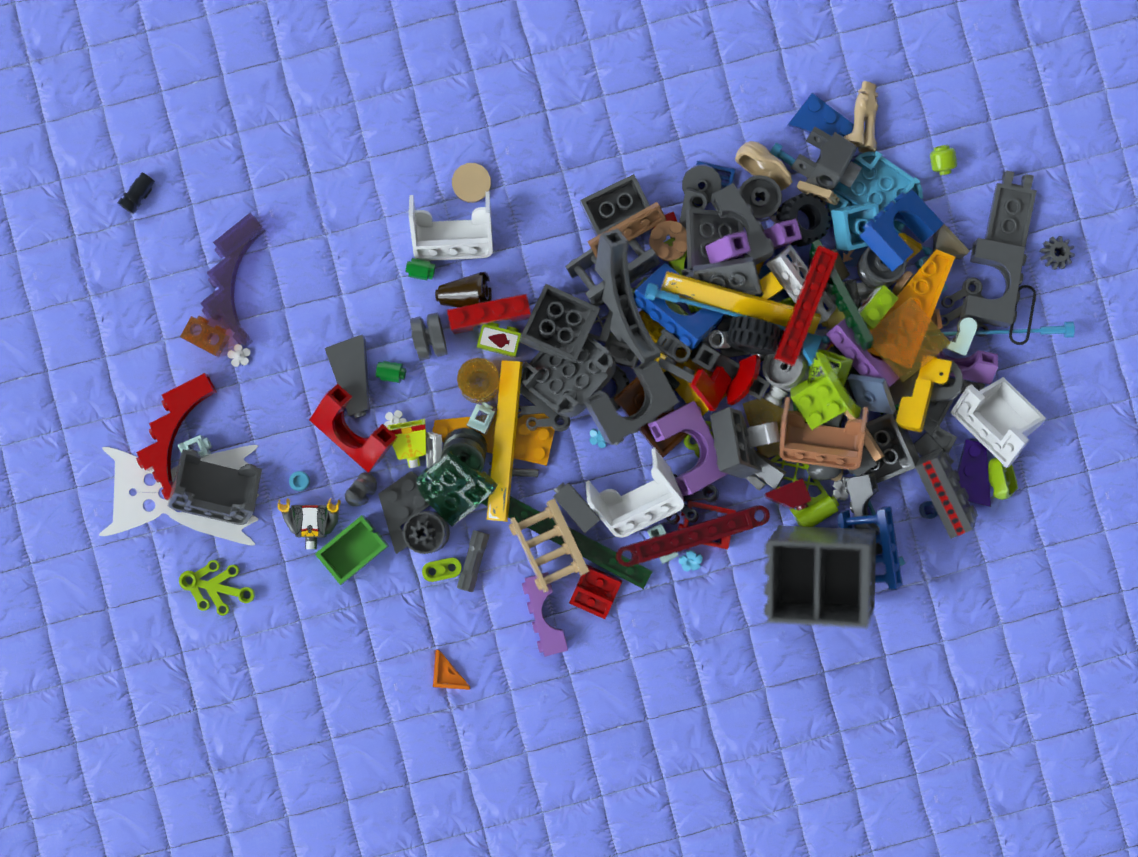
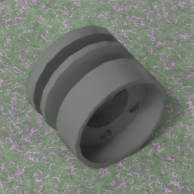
M432 511L419 512L412 515L405 523L403 529V537L407 546L420 554L433 553L442 549L448 542L450 535L449 524L446 519L439 513ZM419 520L422 522V525L429 521L428 527L435 528L431 532L434 539L428 538L427 545H424L422 541L415 544L416 539L409 537L414 531L410 527H417V521ZM425 529L418 530L421 533L420 537L425 536Z

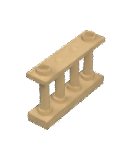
M555 498L547 501V507L544 511L519 523L513 517L510 519L511 524L508 525L512 535H517L537 577L534 581L538 590H543L544 593L549 591L547 585L573 572H579L580 576L589 572ZM548 517L549 519L553 518L556 524L553 526V529L528 541L525 540L521 530ZM555 536L562 537L564 541L562 547L534 559L529 548ZM564 554L571 555L573 560L571 565L543 578L538 568L539 566Z

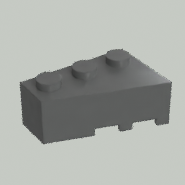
M728 407L711 414V429L714 435V447L717 453L719 471L742 479L762 472L761 466L756 465L753 454L756 453L754 447L750 448L747 436H749V432L742 412Z

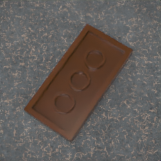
M638 377L613 398L627 416L638 412L644 402L645 393ZM672 409L671 411L666 412V413L663 412L662 414L658 415L657 417L660 418V417H662V416H664V415H666V414H668V413L674 411V409ZM649 423L641 426L639 430L652 448H656L663 458L688 435L685 432H678L665 440L656 442L648 426Z

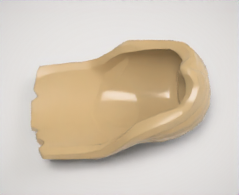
M749 141L743 144L737 151L735 161L754 176H767L773 179L781 191L793 183L791 174L783 162L772 155L762 144Z

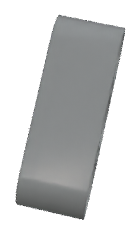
M777 421L747 428L749 432L747 440L750 448L780 441Z

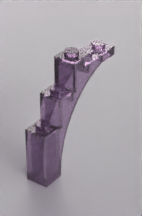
M251 213L213 242L216 246L215 252L220 258H225L207 272L210 277L208 281L215 289L217 287L218 289L200 303L204 307L202 312L208 319L212 317V319L217 321L222 317L220 322L227 330L231 328L235 333L232 336L239 345L243 343L245 346L251 344L253 340L241 327L237 317L234 300L235 280L245 253L254 241L266 231Z

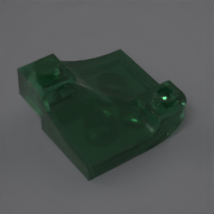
M451 451L446 453L432 466L424 469L416 480L422 497L451 527L476 509L498 486L485 471L479 472L471 468Z

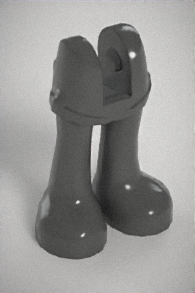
M361 473L346 491V502L351 506L365 505L369 500L366 494L373 495L376 492V478L370 473Z

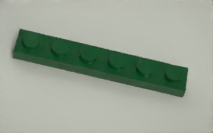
M820 239L812 242L809 251L811 260H813L817 247H823ZM833 266L827 281V289L831 295H834L838 310L845 315V322L848 328H852L856 343L861 345L864 351L872 347L874 338Z

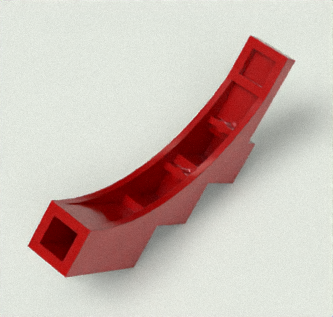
M206 373L162 394L164 399L161 401L162 405L170 413L149 423L151 427L149 429L150 435L154 440L157 439V442L136 452L138 455L136 460L141 469L144 468L148 471L154 469L152 474L157 483H161L163 487L161 492L166 500H169L173 486L171 455L178 430L188 414L199 403L217 392L209 375Z

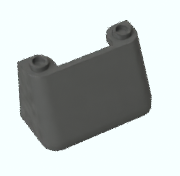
M183 449L169 497V508L232 524H246L254 513L262 469L257 468L253 464H246L239 470L200 461L201 456L197 451Z

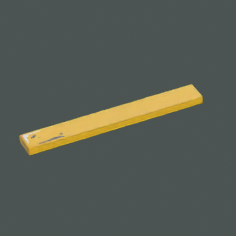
M668 271L661 287L662 291L677 294L681 298L762 319L785 327L794 308L793 306ZM814 314L807 333L815 334L821 314Z
M502 360L486 520L508 522L523 362Z

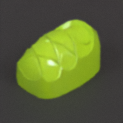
M996 457L991 459L988 464L989 482L994 489L993 497L1002 500L1008 499L1018 489L1013 465L1006 468Z

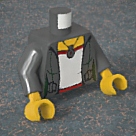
M289 498L286 499V505L281 504L279 499L278 509L281 511L284 522L291 533L295 534L296 537H305V549H317V537H326L338 523L340 500L337 501V505L332 504V499L330 498L327 505H291L290 508Z

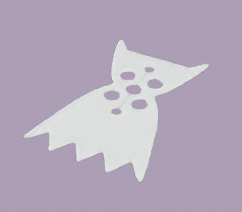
M258 445L243 446L213 453L201 458L200 461L239 470L242 466L249 464L244 461V458L257 449ZM102 447L115 461L113 522L100 532L99 536L113 535L138 527L165 513L173 520L196 531L241 544L255 545L242 532L243 528L258 521V518L254 515L251 516L246 524L237 525L185 512H176L169 508V500L160 498L158 494L160 488H162L160 482L157 483L156 481L152 486H147L144 483L145 475L152 474L154 469L150 471L144 468L141 469L137 463V457L118 449ZM178 466L171 469L173 482ZM130 489H136L137 494L131 496L129 494ZM147 499L155 502V509L151 512H147L143 508V503Z

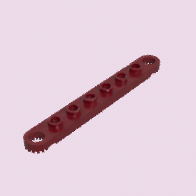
M761 505L749 507L623 546L617 551L616 559L620 565L630 567L764 525L769 521L770 513L766 507ZM757 510H762L764 513V518L761 521H757L754 518V513ZM625 551H630L632 554V559L629 562L622 560L621 556Z

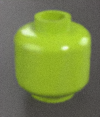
M949 145L934 147V151L930 153L932 170L939 172L940 175L952 173L951 169L957 167L955 149L950 148Z

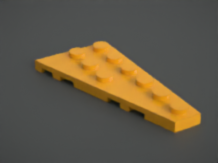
M937 249L897 295L899 299L876 327L869 330L874 338L872 347L867 350L870 354L912 369L955 256Z
M495 414L486 435L474 428H470L479 432L485 438L487 453L492 454L497 414ZM527 414L517 418L514 459L547 466L555 430L552 427H538L536 430L530 431L526 426V421L531 417L536 419H547L549 417L545 414ZM487 415L476 416V420L484 423ZM470 417L435 420L432 432L442 435V442L444 443L448 433L459 428H469L467 423ZM531 421L529 423V426L534 427L536 425L534 421Z

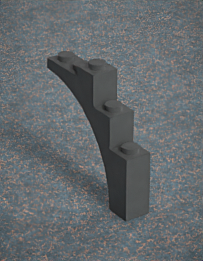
M617 228L600 234L595 271L605 282L602 300L613 312L610 325L611 332L620 343L625 341L644 364L660 358L661 351L653 342L639 315L629 280L627 262L628 240Z

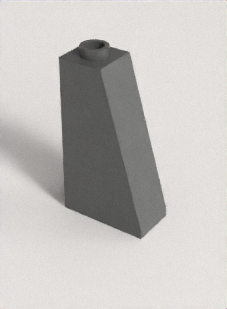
M359 335L325 348L337 384L352 396L346 409L348 415L355 418L366 415L365 411L370 410L366 339L364 335Z

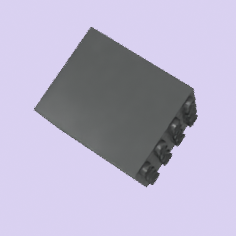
M779 525L776 531L773 532V535H771V538L768 539V543L765 544V555H768V563H765V575L768 576V581L765 583L764 594L768 596V600L764 606V616H768V622L869 628L875 609L876 530Z

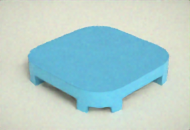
M877 151L862 153L854 159L853 162L862 168L850 188L840 182L835 187L859 204L878 203L879 212L881 210L886 212L884 208L891 201L896 203L894 199L900 193L904 192L906 194L911 189L923 199L920 181L885 159L882 153ZM836 194L840 198L838 204L827 203V209L829 208V215L832 217L831 210L852 206L853 204ZM893 221L894 227L900 231L905 226V224L899 221Z

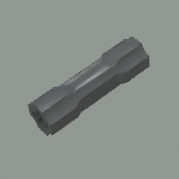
M473 530L464 567L458 581V589L468 592L474 591L477 574L490 534Z

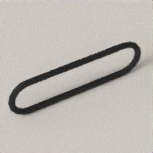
M1022 285L1018 288V292L1022 288L1031 289L1033 291V299L1027 335L1024 341L1017 342L1012 338L1014 323L1010 325L1009 339L1016 345L1025 344L1030 336L1036 291L1029 285Z

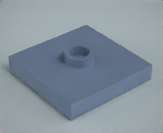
M854 374L847 378L856 404L862 410H864V407H868L869 411L888 414L895 412L896 408L886 379Z

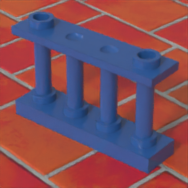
M891 506L882 507L877 510L876 515L850 517L849 510L839 513L837 520L839 528L852 529V525L877 523L879 525L880 533L876 535V543L882 545L883 553L882 555H876V563H883L886 573L875 575V583L885 582L888 584L889 590H897L903 586Z

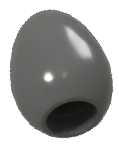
M810 465L808 468L809 476L815 480H830L837 477L842 471L841 468Z

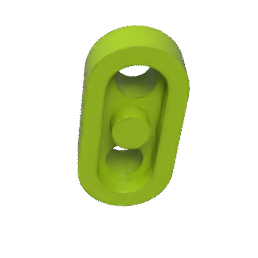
M453 557L432 561L423 566L422 575L429 582L454 578L460 574L462 565L458 559ZM449 564H454L456 569L450 571L448 569ZM430 568H435V575L429 574Z

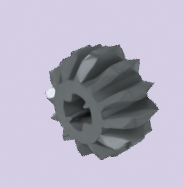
M1062 236L1057 237V239L1051 237L1049 242L1045 241L1043 243L1045 248L1040 249V252L1045 255L1040 260H1047L1045 263L1046 267L1052 264V270H1056L1058 267L1064 269L1065 264L1070 265L1072 263L1070 258H1073L1075 254L1070 252V250L1074 249V246H1068L1069 239L1063 241ZM1057 249L1060 251V253H1058L1059 256L1055 255V250Z

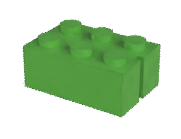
M365 515L357 518L315 553L340 585L344 584L389 547L379 532L373 533L375 527Z

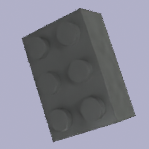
M634 174L580 200V205L595 236L600 235L650 206Z

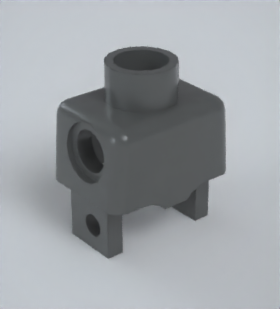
M814 127L806 142L820 149L821 154L815 163L799 154L791 169L807 177V183L831 191L834 190L839 182L850 188L862 168L851 161L856 152V146L836 132L830 136Z

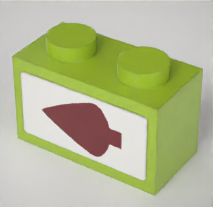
M885 285L876 287L858 308L869 330L876 327L899 299Z
M494 322L482 324L477 348L516 358L522 334L518 332L519 329L507 326V329L499 328V324Z

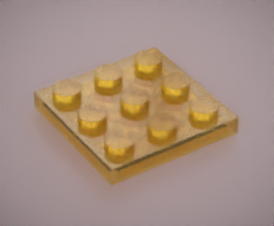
M911 297L870 331L874 338L872 347L903 383L951 343Z

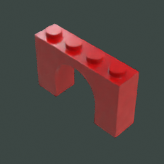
M527 294L447 310L451 331L454 334L473 331V327L503 320L517 322L527 320L531 316Z
M336 384L325 394L309 421L369 473L382 460L397 439V436L384 424L377 428L369 438L356 435L348 427L344 419V409L352 399V396L339 384Z

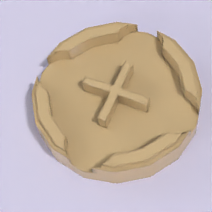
M466 163L454 172L452 188L457 197L462 201L476 203L486 197V192L490 191L491 178L483 166L476 163Z

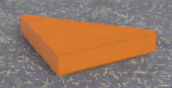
M436 649L433 687L470 690V685L443 653Z

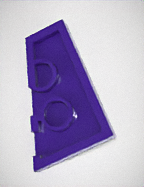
M965 439L957 470L960 477L959 483L962 488L966 489L969 495L968 502L991 507L987 448L980 442Z

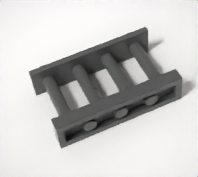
M635 238L628 242L639 256L628 263L630 284L660 264L654 250L651 248L645 252ZM590 249L578 258L573 259L565 267L572 279L577 275L589 289L585 293L589 302L597 307L604 302L602 298L605 282L602 281L595 285L584 271L593 264H596V257L592 249Z

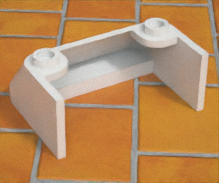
M490 191L486 192V207L474 209L472 220L433 222L432 215L428 211L415 210L414 196L409 195V223L415 258L435 261L487 258L492 255Z
M656 448L651 449L653 459L651 475L654 480L622 496L613 489H607L599 493L589 480L586 481L587 504L616 537H627L682 510L684 507L683 496L672 470Z

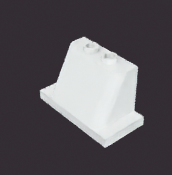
M1004 377L980 391L972 384L969 385L950 412L1006 468L1012 465L1029 441L1026 437L1040 427L1046 419Z

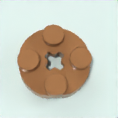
M664 221L659 223L651 232L649 239L650 249L652 248L657 257L664 261L670 262L680 259L687 251L686 229L679 222ZM666 236L674 238L675 241L672 242L673 246L664 244Z

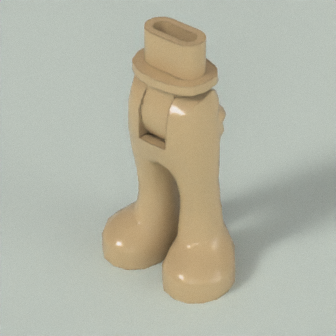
M863 81L862 88L858 90L854 107L853 131L844 136L856 148L858 147V151L861 153L875 152L877 150L875 120L879 106L876 99L878 93L876 92V84L868 81Z

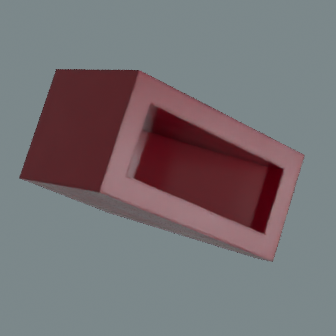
M803 478L764 494L765 499L791 510L797 508V511L809 507L808 503L812 501Z

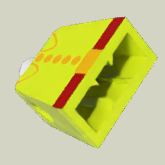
M425 419L388 425V429L397 436L392 446L398 460L407 459L409 468L420 466L419 456L426 455Z

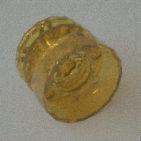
M469 359L462 364L457 376L461 394L471 403H487L495 398L499 391L500 379L498 371L493 363L486 359ZM478 378L480 381L484 380L481 387L478 384L474 385Z

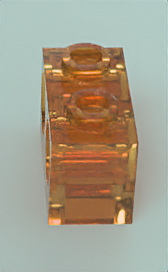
M191 316L180 337L219 357L230 336L225 334L227 330L218 325L215 328L208 325L209 321L201 316H198L197 319ZM200 325L202 331L199 335L195 336L193 329L195 326ZM213 335H218L219 342L215 345H212L210 341L211 337Z

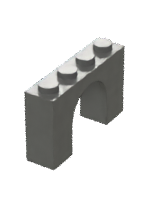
M978 238L973 243L970 262L998 269L1004 276L1006 289L1003 296L998 299H986L968 295L963 300L960 319L972 318L976 322L1008 328L1012 323H1015L1017 318L1015 305L1018 304L1020 299L1018 287L1023 281L1021 269L1025 265L1027 255L1024 254L1025 247Z
M652 360L644 364L642 363L633 369L645 393L643 405L635 414L627 417L620 416L607 393L602 391L596 392L583 401L605 442L611 445L621 443L624 437L638 432L641 426L654 422L658 415L671 411L674 405L679 403L657 361Z

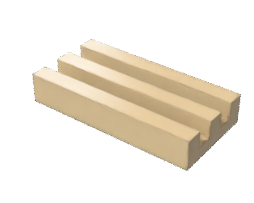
M800 180L797 184V188L802 193H806V195L812 193L813 197L819 196L821 201L837 205L840 200L831 190Z

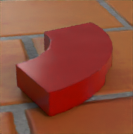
M755 354L740 361L738 373L726 389L727 403L732 406L738 403L750 392L749 388L754 380H757L760 370L759 355Z

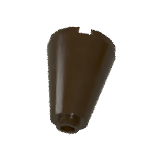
M479 272L439 285L435 291L436 301H439L440 305L457 308L492 301V290L487 285V282L490 281L489 276L486 272Z

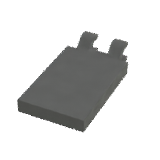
M1006 170L1002 175V184L997 183L995 186L985 239L1025 247L1037 191L1031 189L1034 176L1025 174L1022 177L1021 185L1012 184L1014 172Z
M753 257L693 266V271L690 269L681 270L682 276L750 295L762 293Z

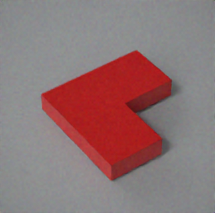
M716 367L711 378L704 370L698 369L690 386L710 411H715L732 379L723 367Z

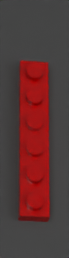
M822 246L817 247L774 359L790 366L795 365L838 253Z

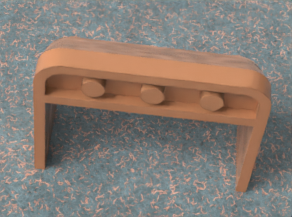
M786 397L781 423L779 453L783 460L855 470L860 467L868 407H864L862 420H848L845 428L820 425L812 430L808 423H805V419L800 412L789 411L790 397Z

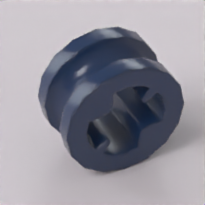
M925 501L919 507V513L923 518L932 519L938 515L932 501ZM930 505H932V510H934L933 514L928 513L926 515V510H924L925 506L929 507Z

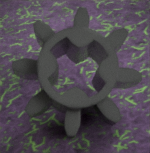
M419 520L417 521V527H410L414 531L409 537L416 539L415 544L422 541L424 545H427L428 538L434 539L431 536V532L435 528L430 529L428 527L429 521L422 525V522ZM425 529L424 533H426V536L420 537L421 533L418 530Z

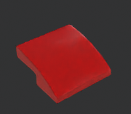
M587 565L589 572L580 577L569 604L606 619L622 584V580Z

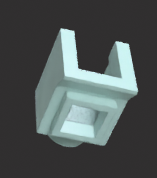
M484 402L481 405L476 404L467 427L474 428L486 435L496 414L492 411L493 407Z
M203 435L178 444L180 452L183 449H192L197 451L201 458L211 454V443Z

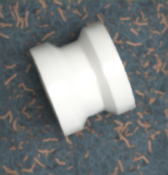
M771 384L769 392L765 393L763 397L781 407L783 398L787 397L789 393Z

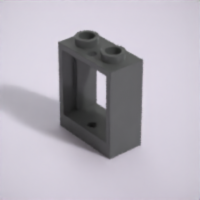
M563 482L554 490L556 494L553 497L584 533L600 521L597 514L570 483L565 485Z

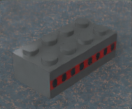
M940 448L921 456L915 468L951 539L973 530L978 514L973 505L970 506L967 500L969 495L966 489L962 488L959 483L960 477L958 472L953 470L950 465L952 461L948 452L944 453L943 449Z

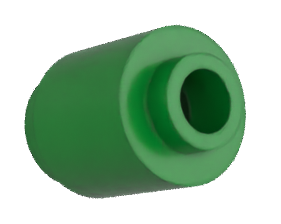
M412 258L411 261H407L405 272L409 273L411 278L426 281L428 279L433 280L436 264H432L431 261Z
M378 362L376 377L383 381L400 383L406 377V368H403L402 363Z

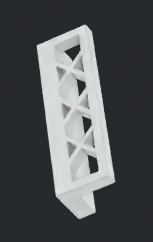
M789 245L778 256L770 259L766 265L794 303H796L809 269L793 247ZM787 254L792 258V263L786 257ZM799 270L803 273L804 279L800 276ZM823 291L815 312L821 314L819 324L828 320L837 308L825 291ZM823 302H824V303L826 304V306L829 308L827 311H826V309L823 307Z

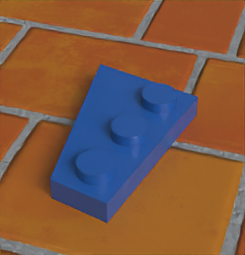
M811 93L788 123V126L802 129L808 133H811L813 128L816 127L830 136L836 132L844 137L852 133L854 124L815 94Z

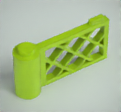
M780 455L770 460L773 463L781 464V469L784 468V465L795 467L794 477H784L783 479L797 481L798 468L805 469L808 472V464L802 463L803 466H799V463L795 465L786 463L785 460L782 462L777 461L781 458ZM809 475L808 480L804 481L807 490L809 485L817 486L821 494L817 497H811L812 501L808 503L809 507L800 511L789 509L798 525L803 527H815L838 512L837 507L840 506L834 496L830 497L819 480L812 478L814 483L810 482L811 477Z

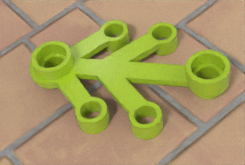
M217 560L209 561L205 567L196 572H183L179 577V585L182 589L191 591L197 602V607L201 611L210 608V601L203 598L198 587L206 589L217 607V613L221 616L227 615L230 607L223 603L218 592L236 596L242 603H250L255 598V591L250 587L238 589L219 584L229 577L239 574L240 569L237 565L228 566L227 570L209 581L200 578L209 572H216L220 569V563ZM212 562L217 564L215 570L210 567ZM231 567L236 568V573L234 575L230 573ZM187 577H191L193 579V582L191 584H188L186 582ZM246 591H249L251 594L249 599L244 597ZM202 601L207 603L206 608L201 607ZM221 606H225V607H226V612H225V613H221V611H220V607H221Z

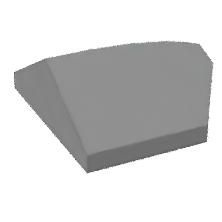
M610 332L604 347L615 358L616 364L636 368L639 360L625 341L620 343L615 335Z

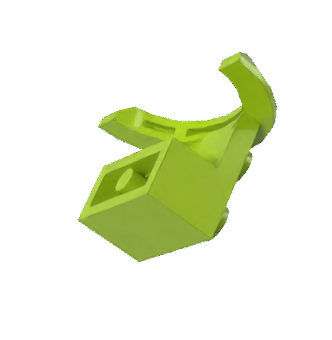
M816 352L817 359L825 376L813 383H810L807 379L791 388V399L812 430L847 410L854 418H859L860 406L854 403L844 389L828 357L821 352Z

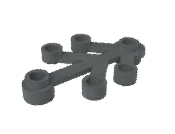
M974 277L966 279L961 290L942 299V306L950 308L954 305L955 301L968 295L983 298L981 294L983 288L981 281ZM970 284L975 286L974 291L969 290ZM946 298L951 300L950 305L945 304ZM962 306L946 315H941V318L946 319V324H942V327L947 326L950 321L961 315ZM976 322V331H979L980 327L984 328V330H988V327L986 325H983V323ZM981 334L980 336H979V335H977V336H978V337H983V336H986L987 334Z
M521 377L520 393L535 406L519 405L518 409L521 410V413L518 414L517 418L527 414H545L549 418H529L526 421L527 428L530 431H534L538 427H552L558 432L567 430L570 426V417H563L542 402L524 386ZM563 420L564 424L558 425L557 421ZM531 421L536 423L534 427L529 426Z

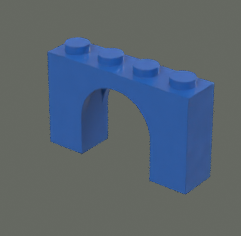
M913 189L906 194L904 192L900 193L894 199L896 203L891 201L884 208L886 212L881 210L874 217L875 222L871 219L863 226L865 231L860 235L864 242L892 272L914 253L897 234L893 221L905 224L922 243L944 225Z
M664 263L635 290L633 298L638 308L645 311L654 321H657L669 333L673 334L693 351L721 324L725 314L702 308L696 314L681 315L671 310L664 299L657 297L653 301L645 299V292L649 283L658 285V289L661 290L667 271L680 275L668 264Z

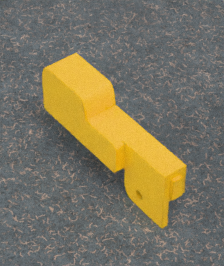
M923 356L912 397L901 398L896 422L901 428L916 432L923 431L934 383L945 384L948 381L952 361L937 359V357Z

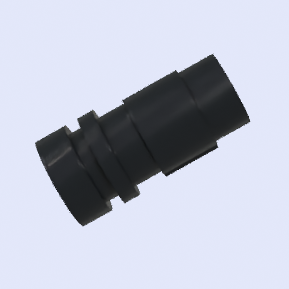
M141 172L130 186L128 192H124V197L120 198L117 204L134 215L137 211L136 207H139L141 200L146 199L152 190L151 186L155 181Z

